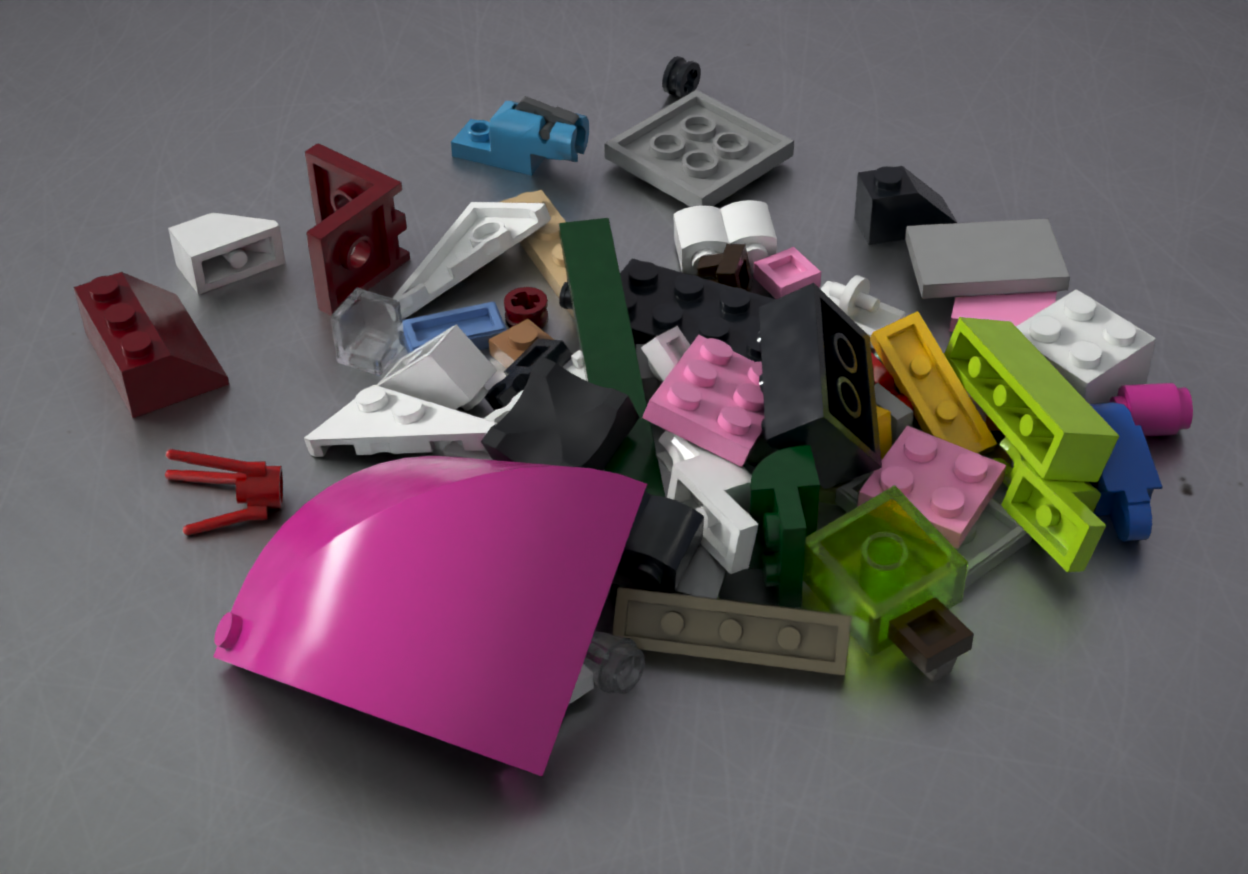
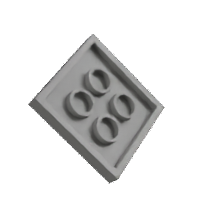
M695 90L604 143L605 159L690 207L714 206L794 155V140L699 90Z

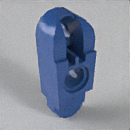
M1114 402L1090 404L1119 435L1099 481L1089 482L1101 493L1093 513L1096 516L1110 515L1117 536L1122 541L1147 540L1152 530L1151 496L1154 489H1162L1163 486L1141 425L1135 426L1131 412L1124 404Z

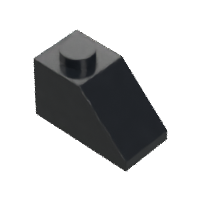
M886 166L877 170L858 172L854 218L868 245L905 240L907 226L957 223L943 197L905 167Z

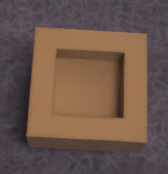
M526 319L488 339L489 352L494 359L505 368H508L537 339H554L532 321Z

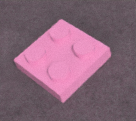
M907 425L881 460L882 468L873 471L860 489L857 507L871 513L874 512L906 528L959 549L967 534L1004 481L1006 465Z

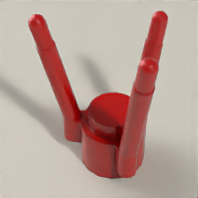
M169 449L166 452V457L169 460L237 472L167 470L165 472L167 480L236 485L237 504H247L246 509L188 524L183 527L185 535L207 532L248 520H267L268 509L282 508V466H266V461L247 462Z

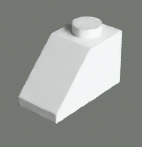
M212 212L168 228L176 266L198 295L286 263L280 226L275 220Z
M456 324L401 358L377 386L454 410L461 407L466 412L476 406L487 395L488 390L484 385L497 369Z

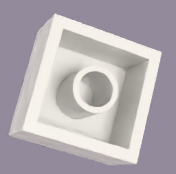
M1077 289L1016 326L1089 404L1109 403L1112 396H1117L1121 385L1147 383L1156 338Z

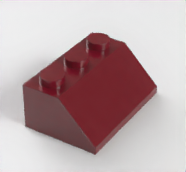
M123 272L109 276H100L91 282L74 287L85 333L132 418L230 385L228 376L177 294Z

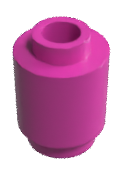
M1174 383L1121 385L1117 396H1112L1109 403L1124 404L1131 412L1135 426L1141 425L1145 437L1176 435L1179 430L1189 429L1192 423L1193 405L1191 394L1186 387L1177 388Z

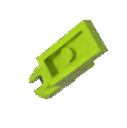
M1005 437L999 445L1011 457L1012 463H1007L1002 458H993V460L1006 465L1003 482L1008 487L1001 506L1067 573L1084 571L1106 527V524L1093 513L1101 493L1089 482L1043 480L1008 438Z

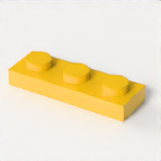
M918 311L872 332L870 337L871 344L887 371L893 376L894 383L900 393H903L912 403L914 408L913 415L923 432L982 456L994 450L998 443Z

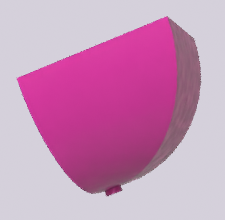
M447 456L401 458L363 469L327 487L305 503L281 526L263 548L247 574L231 612L226 613L217 626L214 638L217 648L213 657L543 777L647 484L621 474L592 468Z

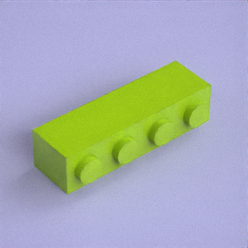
M959 317L944 355L969 395L1043 480L1098 482L1119 435L1011 321Z

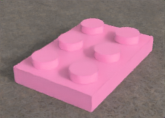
M698 335L651 397L642 418L743 467L763 434L761 423L765 418L764 396L759 384V377L762 374V362H754L734 352L728 344L721 340L707 339Z

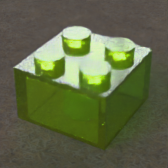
M894 485L806 537L803 581L831 613L852 615L850 635L870 657H873L894 644L888 638L889 621L934 597L948 609L962 602L968 561Z

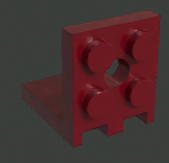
M317 143L305 151L316 223L306 234L318 309L330 316H334L410 260V252L399 247L398 235L407 229L405 213L394 207L393 197L403 190L402 182Z

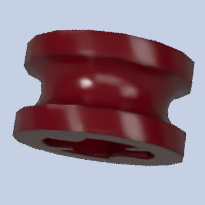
M520 287L511 290L504 298L506 325L511 328L529 319L539 328L545 327L549 320L546 294L534 287Z

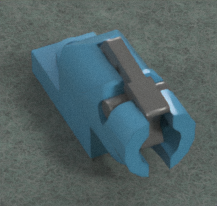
M526 96L519 103L505 101L492 116L490 122L470 119L451 141L452 157L532 176L545 158L578 162V153L584 154L587 147L589 120L585 115L573 113L558 106L555 108Z

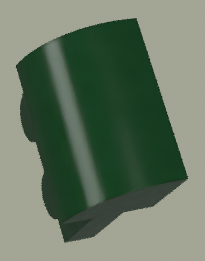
M811 445L789 447L770 454L757 465L751 477L749 514L758 523V529L748 570L762 569L765 587L774 586L777 604L782 607H801L804 565L814 564L820 482Z

